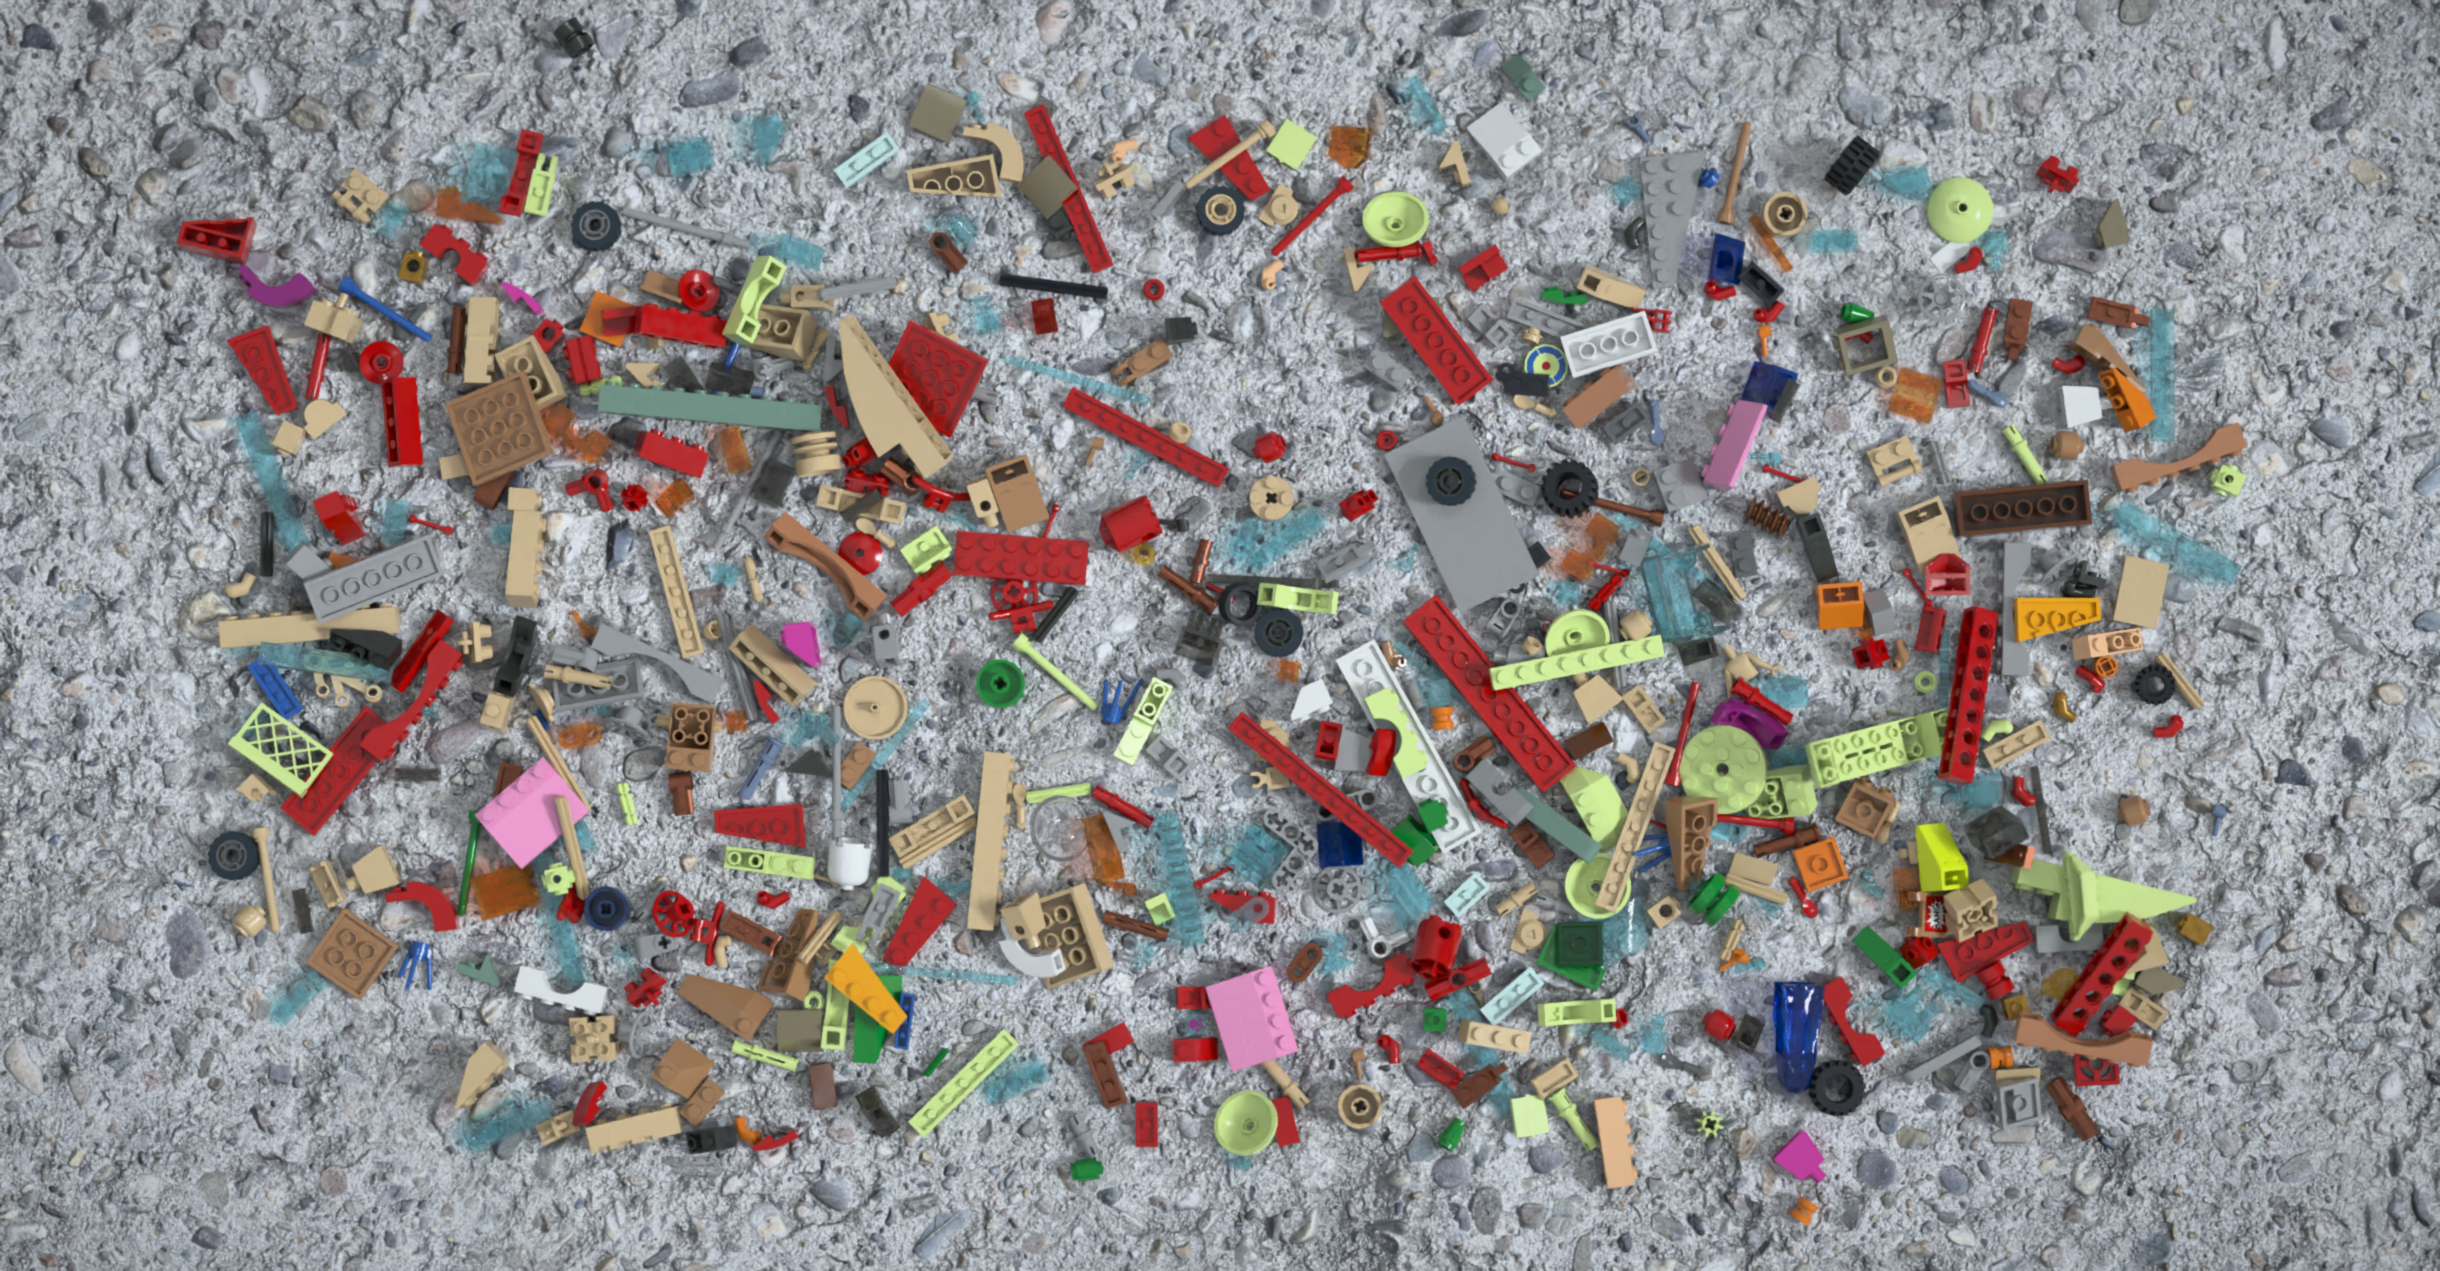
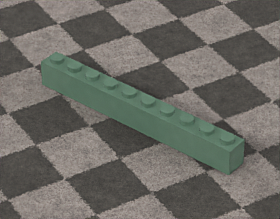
M605 381V385L600 384L598 413L814 432L820 431L822 405H817L818 401L804 400V404L795 403L796 399L782 398V402L773 401V397L760 396V399H751L749 394H738V397H729L727 392H716V395H707L705 390H694V393H686L684 388L672 387L671 391H665L662 386L650 385L649 389L640 388V384L627 383V387L618 386V382Z

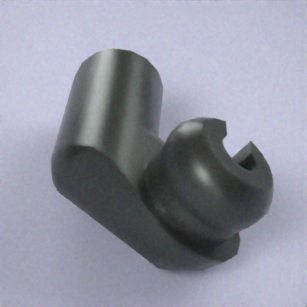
M2072 580L2064 583L2063 591L2068 596L2079 598H2095L2096 596L2095 587L2076 586V583Z

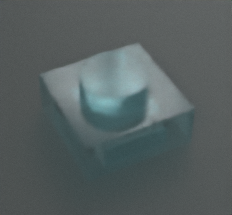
M1558 582V604H1580V582Z

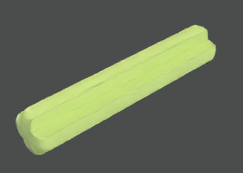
M1089 783L1030 791L1026 793V801L1031 804L1090 795L1091 786Z

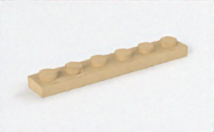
M669 525L651 530L649 535L682 657L686 659L704 654V646L672 528Z

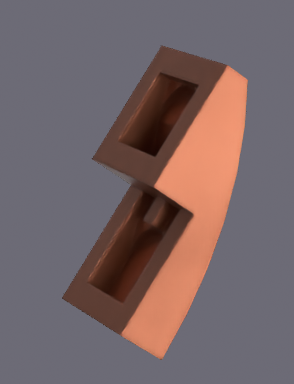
M1527 820L1509 833L1538 870L1555 857V854Z

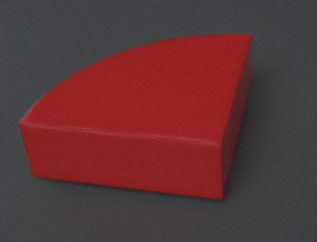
M1427 241L1421 245L1422 254L1431 267L1437 263L1438 258L1432 252L1434 248L1431 242Z

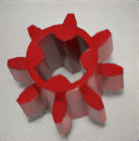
M630 484L628 489H623L620 497L623 498L621 504L629 511H640L642 506H647L649 500L646 498L648 491H645L640 485Z

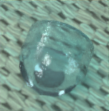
M897 866L894 872V878L900 884L908 883L913 875L911 870L903 869L902 866Z

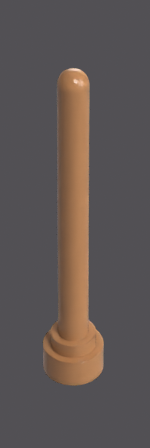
M1747 121L1742 124L1724 206L1720 209V212H1717L1716 222L1724 225H1733L1735 217L1732 206L1751 124Z

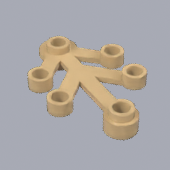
M343 650L327 655H322L319 652H310L305 656L303 664L305 669L314 675L317 685L316 694L319 698H326L330 694L329 687L324 683L323 672L331 676L336 694L335 702L338 708L344 709L349 705V698L344 693L342 683L363 693L365 700L370 704H376L381 701L382 690L379 686H368L347 675L358 671L366 672L371 669V663L367 667H362L360 664L364 660L359 659L358 662L337 668L328 665L339 660L349 661L352 658L351 654L343 657L341 655ZM313 659L319 661L317 665H312L310 662ZM325 688L327 692L320 694L319 689ZM371 690H376L377 694L375 696H370L369 692ZM341 698L346 699V703L343 705L338 703Z

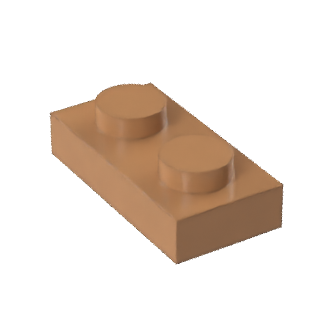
M858 741L841 765V784L852 790L877 754Z
M708 1078L679 1113L696 1127L726 1092Z

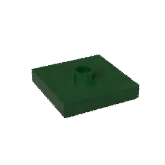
M1602 921L1557 922L1559 968L1604 966Z

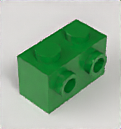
M1430 797L1418 803L1420 808L1416 809V812L1427 833H1431L1449 824L1445 816L1449 812L1443 801L1440 803L1437 799L1432 801Z
M1410 813L1390 830L1392 834L1414 851L1406 861L1411 865L1414 864L1417 868L1439 848L1437 842Z

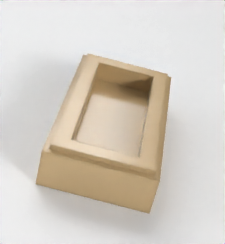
M1566 1057L1529 1082L1539 1098L1543 1100L1579 1075L1568 1057Z

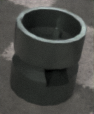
M576 17L564 22L553 33L560 44H565L564 49L571 59L580 57L595 43L587 32H583L584 27Z

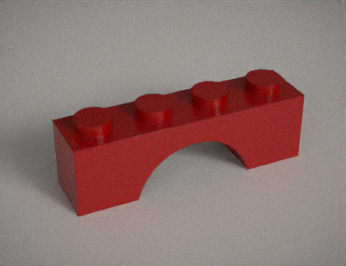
M1403 951L1384 962L1383 978L1373 989L1357 991L1344 984L1326 994L1339 1019L1344 1017L1346 1020L1357 1014L1355 1009L1361 1006L1366 1009L1375 1004L1374 999L1380 995L1385 998L1395 992L1394 988L1401 984L1405 987L1415 981L1413 977L1417 974L1409 967V960Z
M1837 976L1816 988L1818 994L1815 996L1822 1007L1825 1005L1828 1009L1827 1017L1833 1026L1837 1025L1840 1030L1838 1036L1843 1045L1848 1044L1852 1052L1849 1053V1056L1855 1065L1859 1063L1860 1066L1864 1067L1886 1054L1875 1034H1860L1854 1031L1848 1024L1845 1013L1846 1006L1853 995L1842 976Z

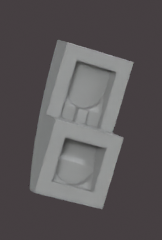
M1480 303L1466 318L1498 350H1501L1515 335L1483 303Z
M1160 733L1145 748L1154 759L1178 780L1194 765Z

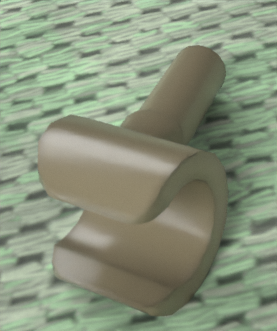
M1477 981L1480 989L1473 991L1471 985H1469V991L1475 995L1480 1008L1485 1005L1481 994L1482 984Z

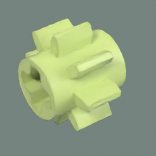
M1714 1110L1710 1112V1115L1702 1111L1703 1117L1696 1119L1700 1123L1697 1131L1705 1130V1137H1708L1709 1133L1717 1136L1716 1130L1718 1128L1723 1129V1126L1719 1125L1722 1117L1718 1116L1715 1118ZM1707 1118L1715 1121L1712 1124V1129L1704 1126L1707 1124Z

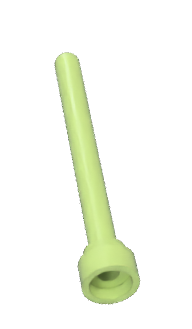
M1022 633L1011 646L1017 652H1025L1091 710L1098 708V704L1030 646L1031 643L1028 641L1029 638Z

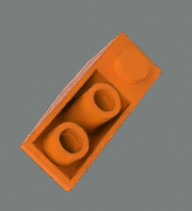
M2115 367L2097 373L2125 433L2140 429L2157 418L2148 398Z

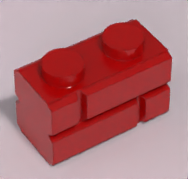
M588 335L565 341L566 347H563L565 360L570 361L571 368L568 369L570 381H574L579 386L580 384L603 379L593 337Z

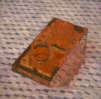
M1918 867L1892 868L1894 891L1900 913L1919 911L1920 901L1908 900V891L1920 892Z

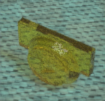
M2060 968L2054 971L2050 979H2043L2040 994L2062 999L2078 978L2077 973L2068 968Z

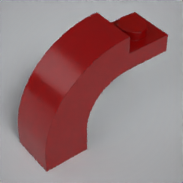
M406 882L407 891L404 890V887L392 888L391 893L385 894L386 903L417 900L425 904L433 917L434 932L460 929L459 917L453 902L447 894L431 884Z

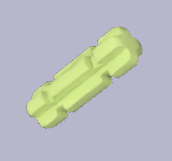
M614 376L611 379L605 378L590 382L591 384H580L579 391L581 396L591 395L592 392L596 394L599 393L600 384L605 385V381L618 382V386H623L620 376Z
M628 783L617 784L616 790L620 794L619 801L623 814L626 815L624 817L626 825L637 824L638 818L634 814L635 808L631 794L628 793L630 791Z

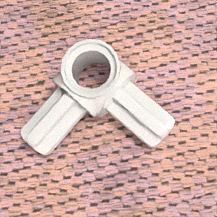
M1370 917L1360 922V926L1368 940L1365 943L1368 954L1373 959H1382L1392 954L1393 949L1410 941L1406 930H1401L1389 937L1385 935L1380 936ZM1376 943H1380L1383 946V954L1380 955L1375 952L1374 945Z

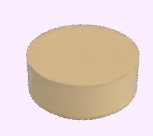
M1183 422L1172 423L1168 431L1169 437L1178 443H1186L1192 433L1190 427Z

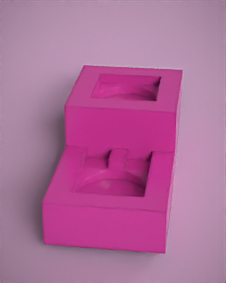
M506 282L500 284L515 303L518 304L524 299L535 314L539 315L544 311V308L535 299L520 288Z

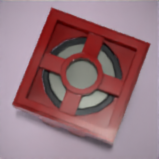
M2076 1053L2073 1055L2075 1087L2120 1084L2119 1063H2110L2098 1057L2092 1060Z

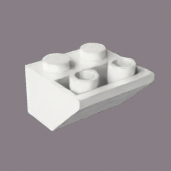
M1323 679L1301 688L1290 717L1291 722L1297 721V724L1310 719L1309 714L1317 712L1319 715L1330 710L1329 705L1333 702Z

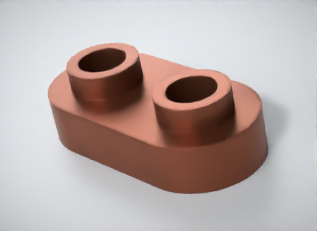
M1308 943L1302 947L1287 967V976L1291 981L1300 983L1307 979L1322 959L1323 952L1320 946L1315 943ZM1309 950H1314L1316 952L1314 958H1309L1307 956V952ZM1296 967L1302 969V974L1296 976L1293 972Z

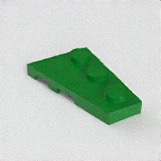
M1556 923L1553 924L1536 964L1596 992L1606 971L1601 966L1559 968L1558 925Z

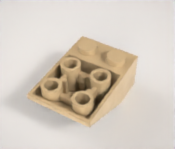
M1939 496L1894 514L1920 575L1925 573V565L1940 554L1951 553L1961 558L1948 515Z
M492 1041L483 1043L468 1059L455 1105L456 1110L471 1107L478 1099L476 1095L479 1092H485L493 1084L491 1079L494 1076H500L508 1068L506 1063L510 1059Z

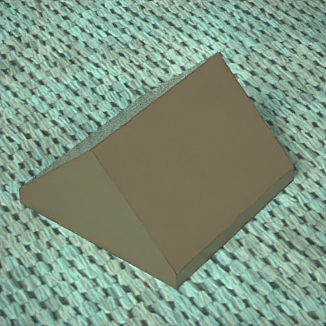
M778 1009L776 1040L779 1052L824 1051V1048H821L823 1032L822 1009Z

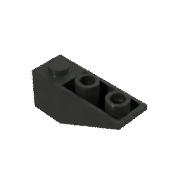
M1819 512L1794 521L1817 582L1820 583L1839 576Z
M334 628L330 630V645L386 671H389L402 653V639L384 631Z

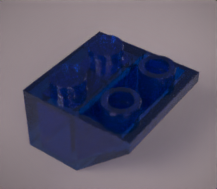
M1754 361L1740 400L1765 404L1768 406L1766 409L1767 413L1782 417L1799 373L1776 365Z

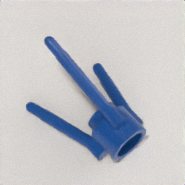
M1139 679L1121 711V706L1117 705L1123 680H1119L1113 702L1108 703V707V680H1104L1103 702L1100 711L1103 714L1102 720L1119 724L1120 719L1124 720L1125 713L1140 689L1143 679Z
M1668 832L1658 835H1644L1643 840L1661 839L1658 841L1659 845L1634 852V857L1657 850L1665 854L1639 868L1638 872L1641 873L1666 858L1672 857Z
M413 941L412 946H409L408 953L397 975L398 978H401L410 958L413 959L406 981V991L410 988L417 961H424L425 957L427 959V989H432L433 951L429 950L430 944Z

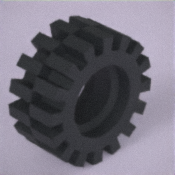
M2150 664L2148 667L2142 668L2136 677L2134 685L2140 700L2147 702L2148 705L2154 704V706H2158L2161 703L2164 704L2167 700H2170L2176 687V680L2172 675V671H2169L2166 666H2160V664ZM2151 677L2161 678L2164 682L2163 690L2158 693L2149 691L2146 686L2147 680Z

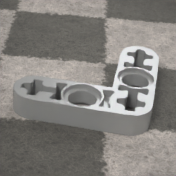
M1270 809L1263 816L1264 824L1294 847L1272 877V884L1275 889L1284 891L1291 886L1316 853L1318 842L1311 834L1279 810ZM1269 813L1271 815L1277 813V819L1280 822H1283V819L1288 821L1282 826L1280 832L1276 830L1279 827L1276 823L1271 825L1268 823L1269 818L1267 815ZM1287 826H1294L1297 829V835L1292 839L1287 838L1284 834ZM1301 832L1305 834L1302 837L1305 841L1313 840L1312 845L1314 849L1312 851L1310 849L1304 851V844L1300 841L1298 846L1294 844V841L1299 838ZM1290 858H1300L1302 862L1301 867L1296 870L1289 867ZM1285 866L1288 871L1295 873L1293 878L1288 875L1286 878L1287 885L1279 887L1276 885L1278 882L1276 877L1284 875L1285 871H1282V868Z

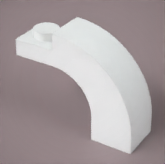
M1004 918L1000 919L1001 929L1005 934V938L999 941L1000 947L1009 962L1018 970L1030 976L1043 978L1057 976L1066 970L1060 948L1053 950L1028 949L1025 939L1013 940Z

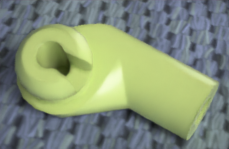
M2007 719L1992 720L1980 737L1989 743L1995 733L2003 732L2010 734L2013 731V725Z

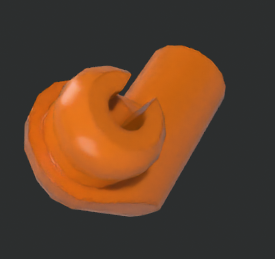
M744 1116L734 1119L740 1139L752 1145L761 1141V1133L758 1130L752 1131L748 1129Z

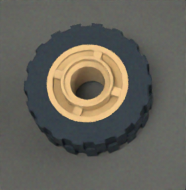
M1214 186L1212 189H1207L1200 196L1196 207V217L1199 225L1204 228V231L1211 233V235H1230L1243 222L1245 213L1244 201L1234 189L1227 188L1226 186ZM1222 206L1226 209L1227 213L1219 216L1215 213L1214 209Z

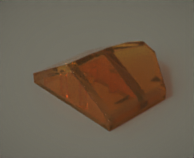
M1332 126L1328 155L1344 168L1358 169L1369 159L1373 129Z

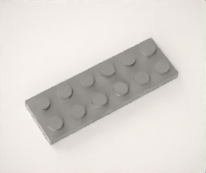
M426 533L302 583L317 621L321 624L440 577L444 573L430 536Z

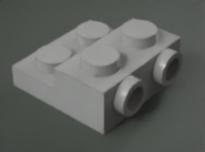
M2031 1076L2016 1081L2007 1079L1991 1083L1988 1099L1992 1103L1993 1111L1990 1112L1989 1116L1994 1126L2007 1130L2042 1120L2039 1081L2037 1077Z

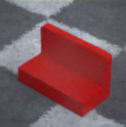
M645 305L600 311L604 336L634 333L637 309Z

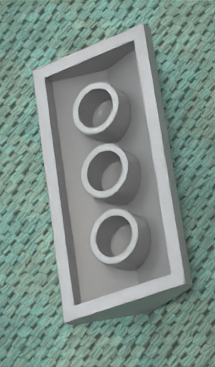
M639 657L596 665L595 674L612 676V682L602 681L603 683L611 684L609 690L573 682L566 684L562 680L553 679L556 713L644 698V682Z

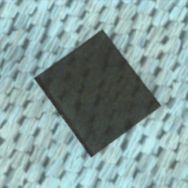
M1040 95L1031 109L1044 104L1051 119L1059 107Z

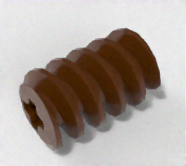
M1755 495L1745 512V522L1753 518L1754 527L1761 523V531L1769 527L1768 535L1776 531V539H1780L1787 531L1794 517L1787 521L1788 513L1785 512L1782 516H1779L1780 509L1777 508L1772 512V504L1764 508L1765 500L1762 499L1756 503L1757 496Z

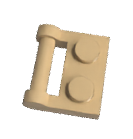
M1908 435L1866 452L1881 488L1887 487L1888 483L1910 474L1923 472ZM1907 459L1911 463V465L1884 475L1882 469Z

